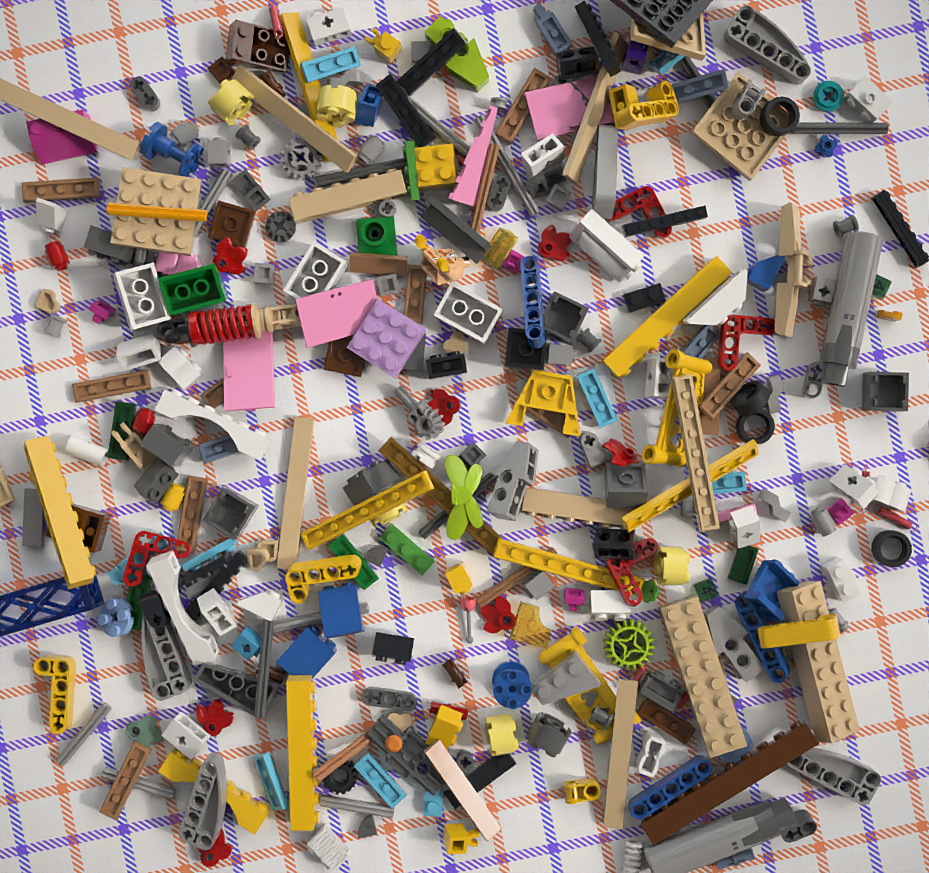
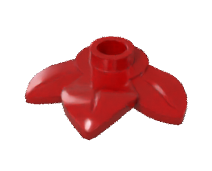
M554 225L546 227L541 233L542 241L538 245L540 256L547 259L553 258L557 261L567 260L570 257L569 252L566 250L571 243L570 234L566 232L557 233ZM545 246H549L551 250L547 251Z
M230 237L222 239L216 247L217 254L214 256L212 264L215 263L219 272L228 271L235 275L243 273L246 267L242 262L247 256L248 249L245 247H233ZM220 260H224L226 264L224 266H220L218 262Z
M443 389L432 390L433 400L427 404L433 410L439 409L438 415H444L441 421L445 422L444 426L452 422L453 414L460 410V401L455 396H449ZM448 402L453 403L452 409L448 407Z
M610 438L609 441L602 445L603 448L613 454L611 463L624 467L628 463H634L636 460L634 451L626 448L616 439Z
M496 597L495 605L487 604L480 607L482 616L487 620L483 628L485 631L498 633L502 629L510 630L515 626L516 617L511 612L509 601L504 597ZM509 617L510 622L504 623L503 618Z
M219 698L214 700L208 708L202 704H199L196 708L197 720L203 724V729L211 736L219 735L223 728L230 726L233 722L234 713L225 712L224 705ZM210 724H214L216 729L211 730Z
M222 828L218 838L209 850L197 848L201 853L200 859L202 864L206 867H213L219 860L227 859L231 855L233 845L225 843V834ZM208 853H211L213 855V859L211 861L207 859Z

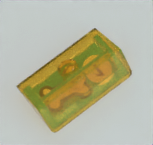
M499 228L490 241L492 247L481 261L498 270L518 241V237L509 230Z

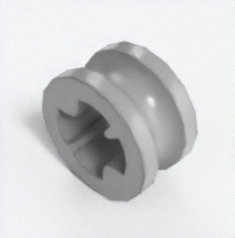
M502 97L491 98L492 106L498 108L497 111L507 110L505 106L508 102L507 99Z
M391 200L382 201L379 205L380 214L383 217L394 216L396 214L395 203ZM386 204L393 207L389 214H386V211H382Z

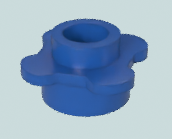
M822 135L820 142L815 146V151L829 158L833 155V150L838 146L837 140L829 139L827 135Z

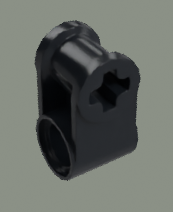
M156 590L141 595L140 603L149 625L152 628L158 629L169 624L171 616L163 606L161 595ZM161 616L162 620L157 621V617Z

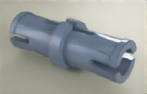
M752 848L716 861L718 870L734 865L737 867L740 863L754 860L755 856Z

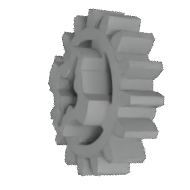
M298 137V142L296 143L292 139V145L285 144L284 146L287 150L281 151V154L285 156V158L280 159L281 163H285L282 168L288 170L287 175L289 177L294 174L295 180L299 176H301L303 181H305V176L312 179L311 173L318 174L316 168L322 167L318 161L323 160L322 155H317L320 152L314 149L308 142H302L300 137ZM312 153H313V155H314V162H313V164H312L311 161H310V157L312 156ZM290 155H291L292 158H293V161L291 162V165H290V163H289V157H290ZM297 156L304 157L307 164L301 160L299 161Z

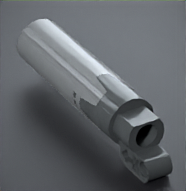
M851 231L846 234L819 362L811 363L805 374L802 393L808 399H814L820 395L823 383L844 387L848 369L857 368L884 241L881 236L874 233ZM815 366H817L818 370L821 371V373H818L816 375L815 380L820 381H808V378L812 379L814 375V372L811 371V369H814ZM808 385H814L817 388L815 395L807 393Z
M783 797L771 803L763 801L664 839L654 846L653 844L646 846L643 851L651 873H688L779 836L788 843L814 834L817 830V825L807 810L802 809L793 812L788 801Z

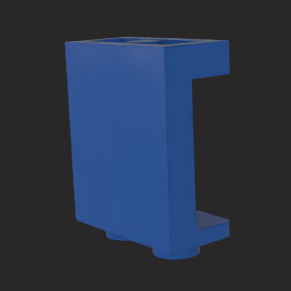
M776 559L763 560L744 599L768 621H782L785 614L780 610L777 591L790 586H798L800 582L780 561Z
M353 582L341 584L342 587L338 588L325 586L323 590L318 591L324 637L327 639L365 632L357 591L358 586L356 584L353 585Z
M308 625L276 662L290 675H312L313 679L337 652L336 644L331 639L326 640L321 635L322 632L319 628Z

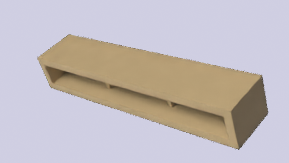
M396 168L386 171V174L379 175L374 173L362 180L354 178L349 180L347 184L335 183L330 185L331 188L323 189L320 187L313 189L311 193H296L292 198H289L294 221L299 224L378 204L384 200L408 196L402 171H397Z
M528 487L526 488L521 508L522 511H525V515L536 516L537 513L544 514V518L555 519L556 516H561L564 521L574 522L575 519H581L584 524L593 525L594 522H601L603 527L612 528L614 524L620 525V529H625L622 517L637 509L606 507V499Z

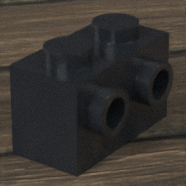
M460 351L450 352L449 356L441 357V354L432 355L430 359L426 360L430 380L468 374L464 353L460 354Z
M376 632L372 657H376L375 660L380 662H387V659L395 660L394 664L406 665V662L410 663L414 638Z

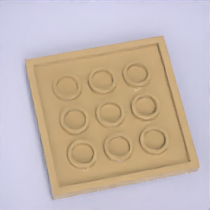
M703 13L673 48L664 44L630 16L631 40L703 61L705 58Z
M738 71L729 81L730 89L723 90L690 133L748 181H751L786 134L778 137L772 136L764 131L761 126V110L765 104L772 100L766 94L757 104L755 110L745 119L738 120L733 117L732 107L748 81ZM741 105V109L746 112L745 107ZM774 106L770 110V119L774 125L780 128L788 125L790 117L786 110L781 106Z
M122 167L116 204L198 209L202 180ZM115 215L110 243L116 246L191 256L196 221Z

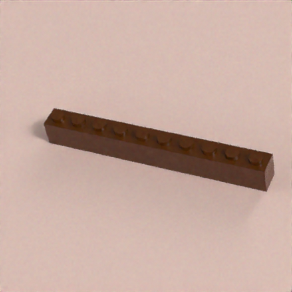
M796 721L789 726L791 729L787 732H778L773 736L774 740L769 743L767 741L760 743L756 751L744 753L740 756L741 760L734 763L732 761L723 767L725 770L717 773L716 771L707 777L708 780L704 783L698 782L691 787L692 790L685 794L683 792L675 798V801L670 804L669 802L666 803L657 812L643 818L641 827L653 846L817 746L819 742L805 721Z

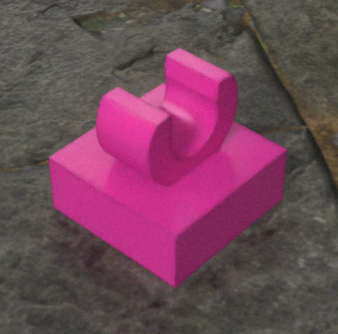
M509 249L500 266L517 275L521 268V261L525 256Z
M102 300L91 303L89 311L95 313L92 321L100 324V321L104 322L106 319L114 316L116 309Z
M839 498L827 508L837 525L842 524L854 514L843 498Z
M565 587L564 602L568 603L569 611H577L578 605H584V590Z

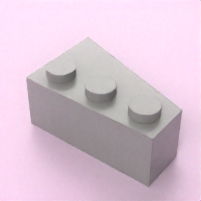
M575 650L534 681L531 686L532 693L542 705L599 687L601 684L596 674L578 651Z

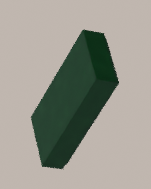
M750 545L737 548L727 578L747 585L759 549Z

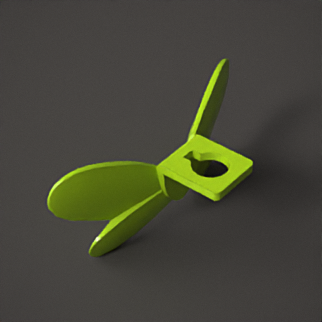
M452 454L446 457L444 463L447 476L452 483V505H454L448 517L446 534L448 538L456 540L462 536L469 521L475 528H480L483 525L481 509L472 497L480 483L482 468L479 464H474L467 471L462 460L457 455Z

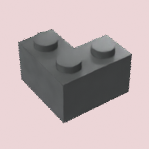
M387 459L382 462L377 460L369 465L370 470L366 467L359 471L357 475L355 474L346 480L348 484L342 489L353 506L365 501L400 478L390 461Z

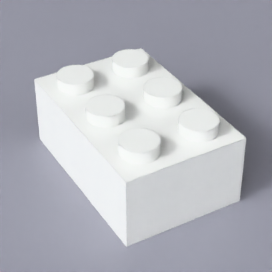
M313 241L283 291L297 299L332 290L349 264L344 259Z
M154 263L112 274L130 330L171 319L157 279L158 275Z
M452 281L433 316L484 345L503 309Z

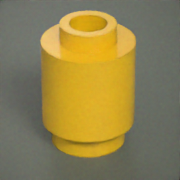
M173 482L161 498L160 504L163 505L162 508L173 512L174 509L178 510L185 494L183 492L185 487Z

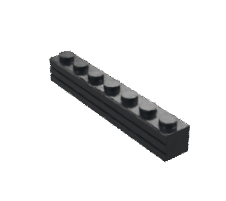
M582 1L574 6L609 76L612 77L621 72V64L618 59H615L616 54L614 50H610L612 46L609 40H605L607 37L604 31L601 32L600 29L602 27L600 23H596L595 20L597 18L595 13H591L592 8L590 4Z
M883 190L871 198L914 267L918 268L929 261L928 253L922 249V244L917 241L915 233L909 228L910 225L908 222H905L903 214L896 208L897 205L891 200L889 192Z
M704 205L624 224L621 227L624 238L704 220L708 217Z
M241 550L237 551L233 556L234 559L228 562L230 566L220 570L197 598L213 588L220 594L224 590L223 587L232 581L231 578L240 572L239 569L248 563L247 556ZM197 598L185 610L193 621L198 620L201 616Z

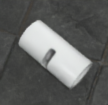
M71 436L66 444L65 453L103 467L107 462L109 449L94 443L90 444L89 441L76 436Z

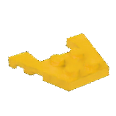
M533 370L505 424L523 427L526 407L565 414L562 434L580 437L572 376Z

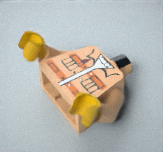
M418 234L414 243L423 252L421 268L437 285L461 279L464 268L470 267L469 257H460L453 249L434 250L429 244H426L428 240L423 235Z

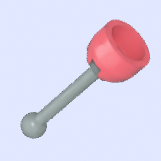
M463 597L460 599L461 608L467 612L468 637L466 642L471 644L474 639L471 636L470 612L475 608L476 598Z

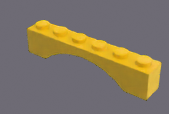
M174 748L158 772L173 782H196L202 762L198 759H189L180 750ZM227 780L226 801L234 811L238 824L255 835L268 816L270 809L264 802L256 801L249 792L239 790L232 781Z

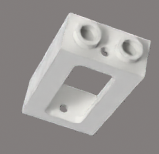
M593 209L585 215L569 236L572 241L619 283L624 278L628 280L642 265L639 261L644 255Z

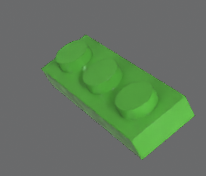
M405 141L406 146H403V156L407 158L408 166H405L406 178L409 177L410 185H407L408 197H411L412 201L421 200V191L417 182L415 141Z
M391 524L379 538L422 576L435 562L431 556L394 524Z

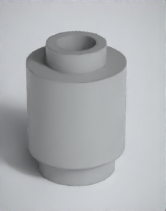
M186 120L174 128L173 132L169 135L176 142L177 147H180L197 138L199 129L193 121L189 122Z
M376 135L374 137L369 136L358 149L359 153L357 155L369 165L385 149L382 146L384 142Z
M818 507L811 511L812 515L809 518L822 537L836 531V524L826 508Z

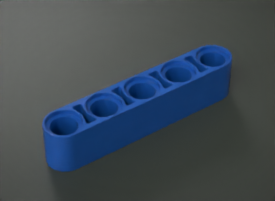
M526 256L521 261L525 332L529 346L537 349L541 348L545 343L540 270L537 259L534 256ZM533 335H539L537 338H532Z
M744 591L735 599V607L770 679L775 683H782L790 674V666L781 647L761 648L757 628L770 624L751 604L746 605L742 602V598L747 593V591ZM750 615L755 616L758 619V622H753L750 618ZM767 651H772L775 654V658L770 657ZM776 669L782 670L784 675H779Z
M697 755L631 798L628 803L631 815L635 819H643L708 777L712 772V765L709 760L703 755ZM702 762H705L706 767L702 770H699L698 765ZM690 773V777L687 780H682L683 774ZM668 784H674L672 790H666ZM653 794L658 795V798L655 801L649 800L650 796ZM636 805H642L640 811L633 810Z

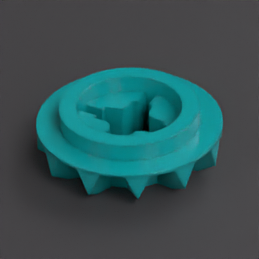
M834 81L821 82L813 92V102L823 112H832L838 109L844 100L842 87ZM833 91L834 93L830 97L831 100L828 99L824 102L825 94Z

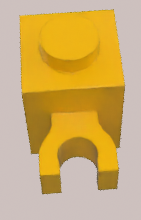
M373 27L371 32L376 37L370 39L366 36L365 41L370 45H374L375 54L391 65L402 50L401 42L386 31L380 36L378 30Z
M463 823L445 824L442 841L447 854H466L467 845L478 847L477 839L472 838L479 837V831L475 829L467 832Z

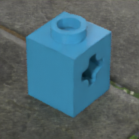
M247 626L231 647L249 661L253 655L257 657L260 654L262 636L250 626Z

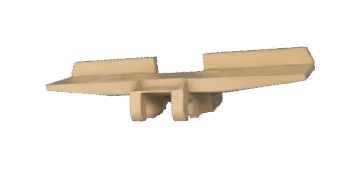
M787 203L781 206L779 256H788L787 283H777L775 333L792 338L799 287H812V281L802 277L803 266H813V260L809 256V252L801 250L800 209L793 203Z

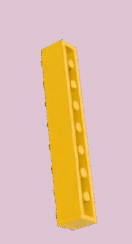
M715 256L601 362L616 378L620 376L624 378L632 371L630 367L634 363L638 365L646 358L644 354L648 350L651 352L660 345L658 341L662 337L665 339L674 332L672 328L676 324L682 325V320L687 317L686 315L690 311L693 312L704 298L707 299L714 293V289L717 286L725 283L729 279L728 276L733 272L718 256Z
M49 436L25 440V455L67 588L69 590L90 584L94 576H96L93 564L90 565L88 560L90 553L88 547H84L82 541L84 540L83 531L78 529L77 526L78 515L76 511L72 510L71 505L73 501L71 494H67L65 489L67 482L65 476H61L60 473L61 463L54 454L56 453L55 444L50 442Z
M289 675L286 681L290 825L291 831H314L316 823H319V811H316V805L319 803V793H315V787L318 786V782L312 774L318 766V757L314 756V749H317V738H314V731L317 729V719H313V712H316V700H313V693L316 692V682H312V675Z

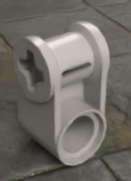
M749 79L732 107L733 117L743 120L755 110L766 90L758 88ZM741 105L745 107L746 112L741 109Z
M589 431L583 432L579 437V442L590 468L594 469L609 462L607 454L596 434ZM586 436L593 437L591 445L584 443Z

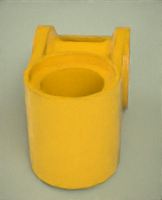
M594 778L568 780L562 783L566 791V804L594 801L600 796V786ZM589 786H594L597 788L596 791L592 793L588 792L586 789Z

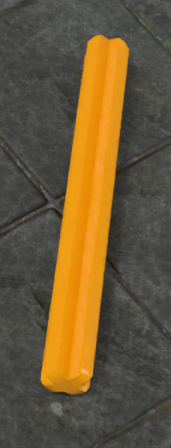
M108 203L106 208L108 215L207 221V211L200 209Z

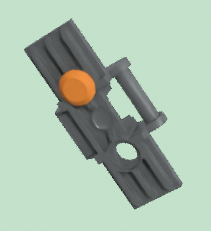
M383 714L366 732L365 735L386 753L385 761L405 779L408 776L414 778L433 796L443 787L444 781L425 754H416L407 746L405 740L407 736L415 741L423 750L429 746L425 744L426 741L413 730L411 725L403 732ZM425 763L428 766V770L425 773H420L417 766Z

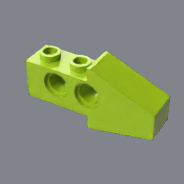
M440 16L424 31L425 38L435 46L455 26L448 18L445 20ZM460 32L464 40L468 42L466 36L462 32ZM473 38L462 49L466 51V54L464 56L456 54L446 64V71L479 92L489 82V74L477 43Z

